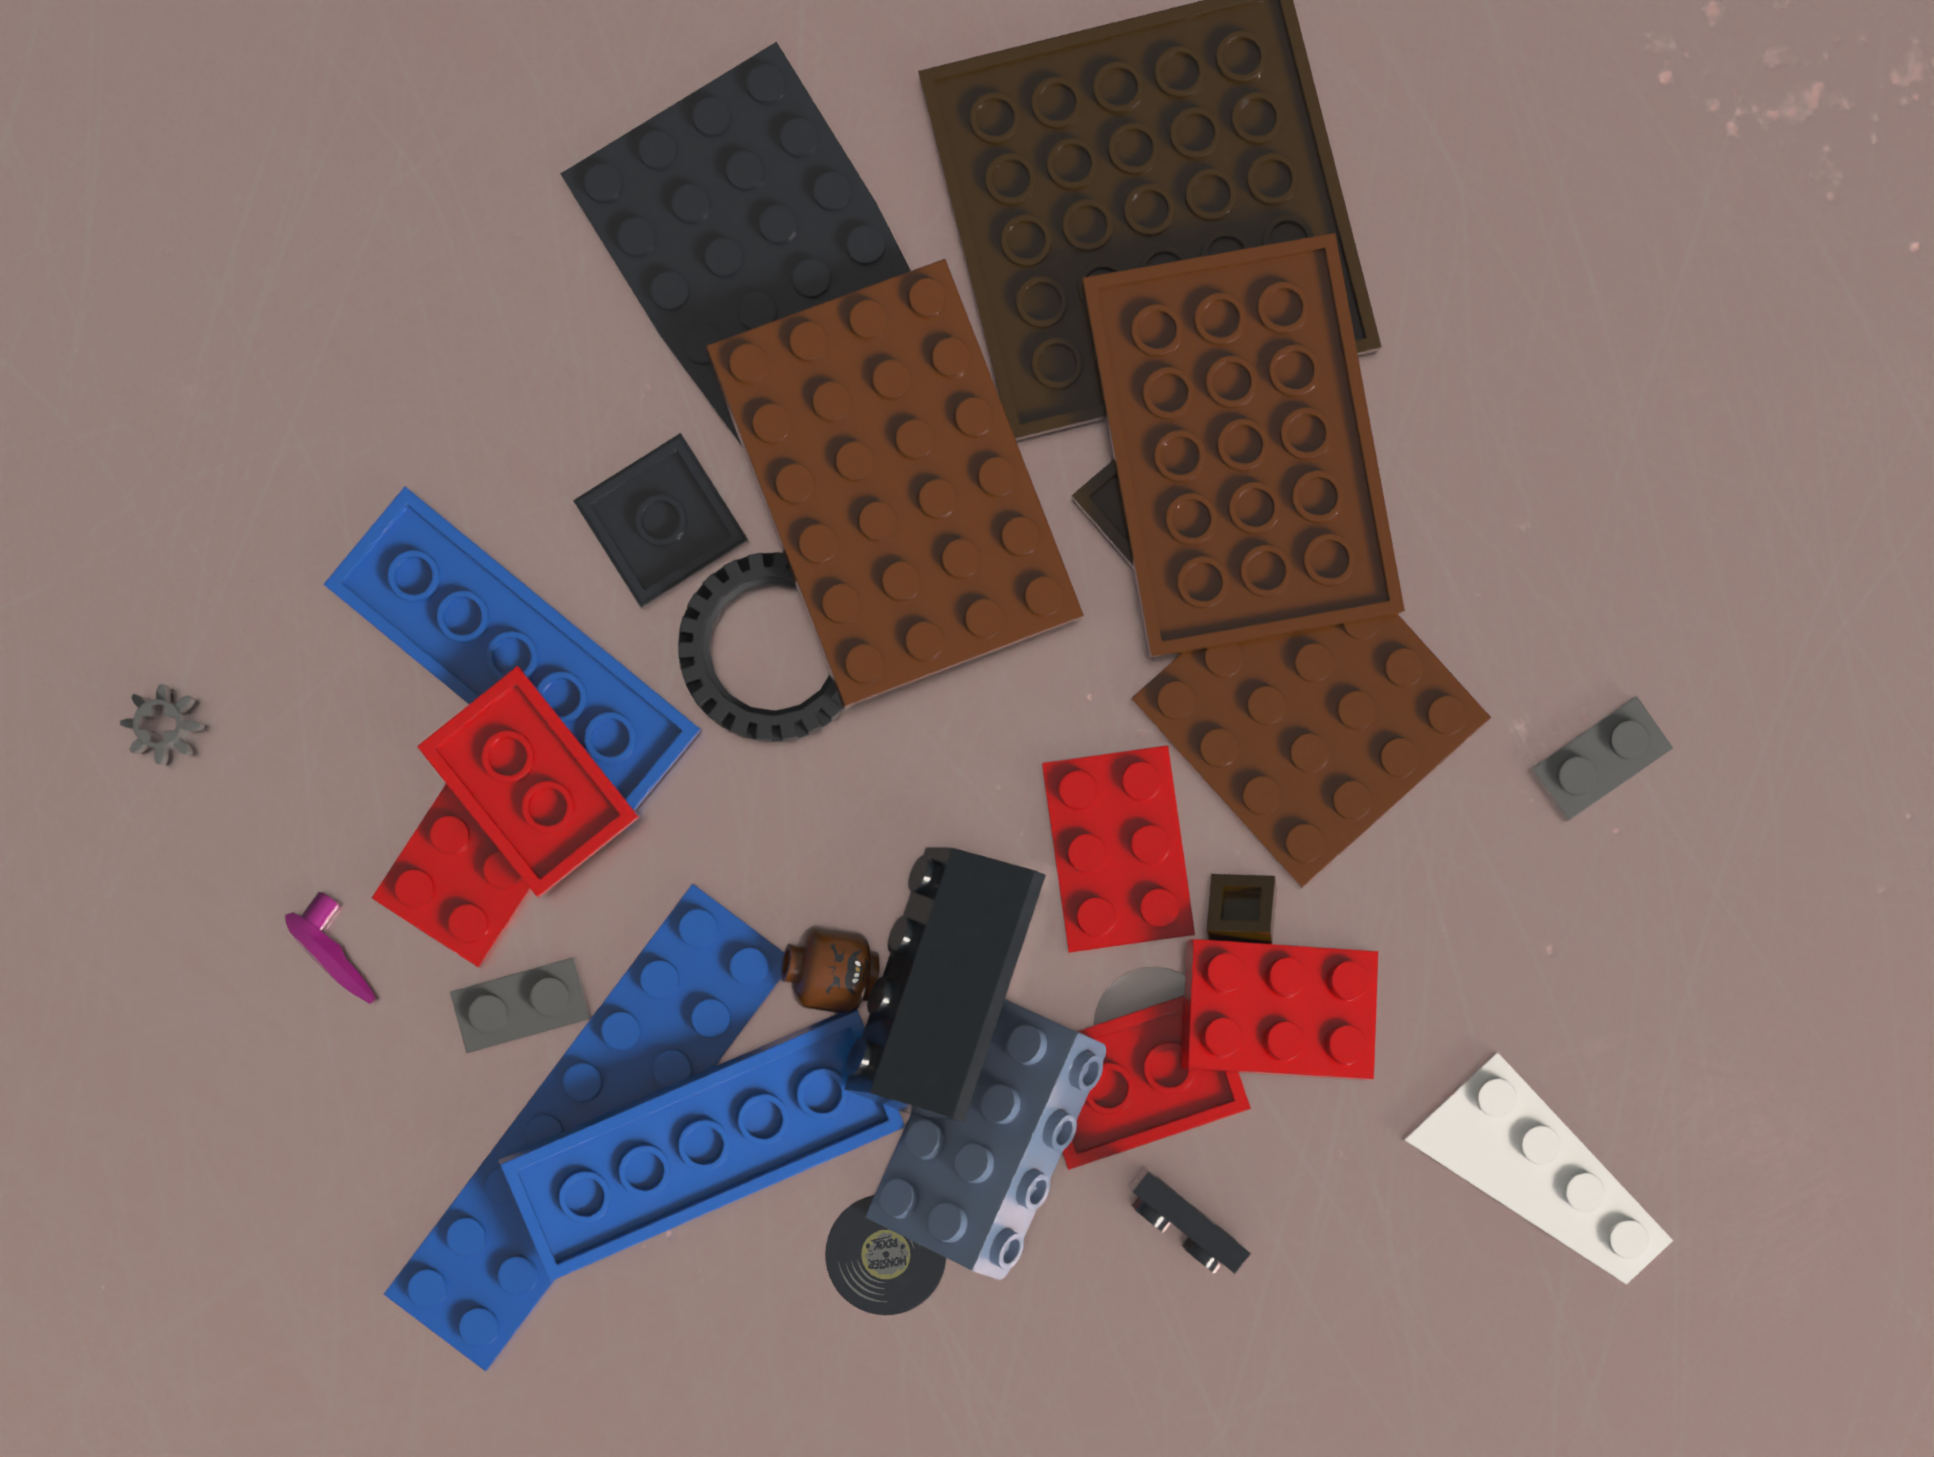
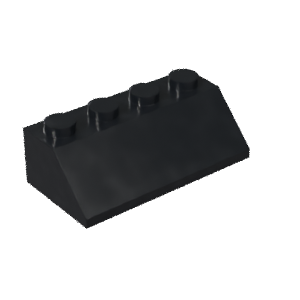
M926 847L924 854L914 863L909 875L908 888L911 893L904 914L896 920L890 931L887 944L890 955L883 976L874 983L869 993L867 1010L870 1015L862 1038L854 1043L848 1055L846 1070L849 1077L844 1090L910 1115L964 1122L1046 877L1045 874L956 848Z

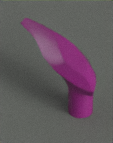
M318 892L301 916L294 912L285 915L288 930L303 950L330 977L355 996L371 1004L376 997L366 981L346 959L341 946L322 932L339 905L329 896Z

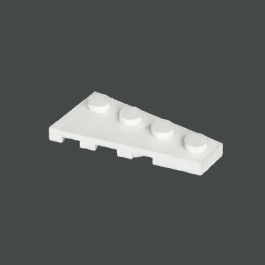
M1494 1052L1402 1138L1625 1284H1628L1673 1241L1498 1052Z

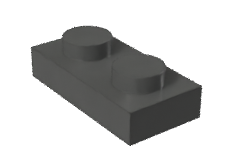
M1635 696L1529 770L1564 820L1569 821L1672 750L1673 747L1642 702Z
M575 957L450 991L466 1053L592 1018Z

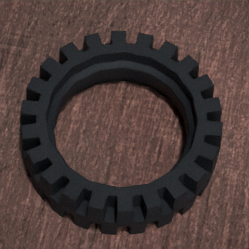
M761 552L750 554L738 560L735 559L723 565L721 569L712 573L702 582L701 587L693 594L687 604V609L682 617L679 629L678 656L681 672L691 696L710 719L731 733L744 738L763 742H783L811 735L834 721L845 708L842 707L830 674L821 689L803 703L776 711L750 707L730 695L716 676L710 654L713 627L726 605L747 590L767 585L797 589L784 554L781 552Z

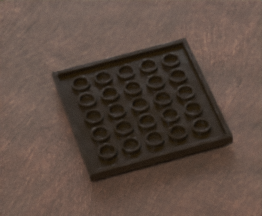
M1202 0L918 71L999 398L1016 441L1107 418L1082 284L1084 277L1335 233L1358 356L1379 351L1382 348L1293 0Z

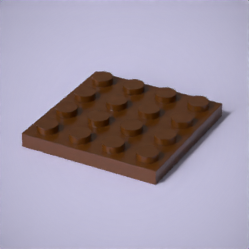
M1398 614L1182 652L1130 699L1299 888H1303L1491 719L1490 715Z

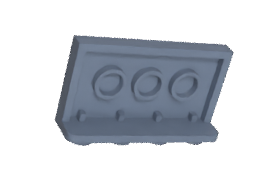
M1005 999L964 1122L910 1115L865 1218L971 1271L998 1280L1003 1279L1022 1254L1026 1232L1037 1208L1044 1203L1048 1196L1050 1179L1063 1150L1074 1138L1077 1128L1076 1120L1088 1093L1095 1087L1101 1077L1103 1060L1106 1055L1105 1044Z

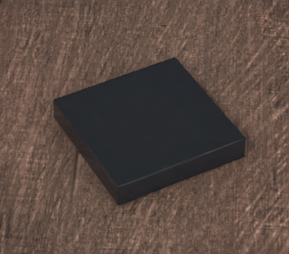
M681 433L573 500L641 609L749 542Z

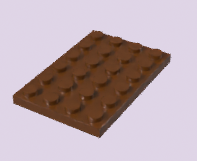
M1325 234L1084 277L1082 279L1150 658L1403 613L1405 611L1336 234Z
M946 259L706 346L705 352L843 708L1081 619L1084 616Z

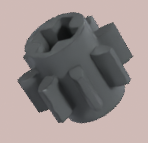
M159 684L156 690V699L148 701L137 694L131 696L133 703L138 709L133 719L126 718L120 720V725L125 728L134 729L135 735L138 738L131 744L129 750L132 753L139 754L144 752L149 746L154 747V760L159 765H166L169 755L168 750L177 749L179 752L189 756L193 754L191 746L186 741L191 731L204 729V724L190 720L186 712L195 702L193 697L187 695L180 698L175 704L171 703V691L169 686ZM162 708H164L165 716L176 720L175 730L165 731L163 742H161L160 734L149 731L150 719H159L162 714Z

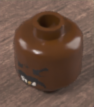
M818 925L811 926L801 935L797 945L788 944L786 946L782 960L781 979L783 982L791 983L793 998L801 1007L834 1013L849 1012L857 1009L862 1001L868 1000L871 988L879 976V954L877 951L870 950L868 940L859 932Z

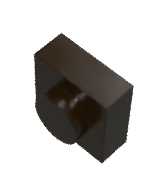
M1211 874L1206 929L1208 940L1273 944L1277 896L1275 876Z

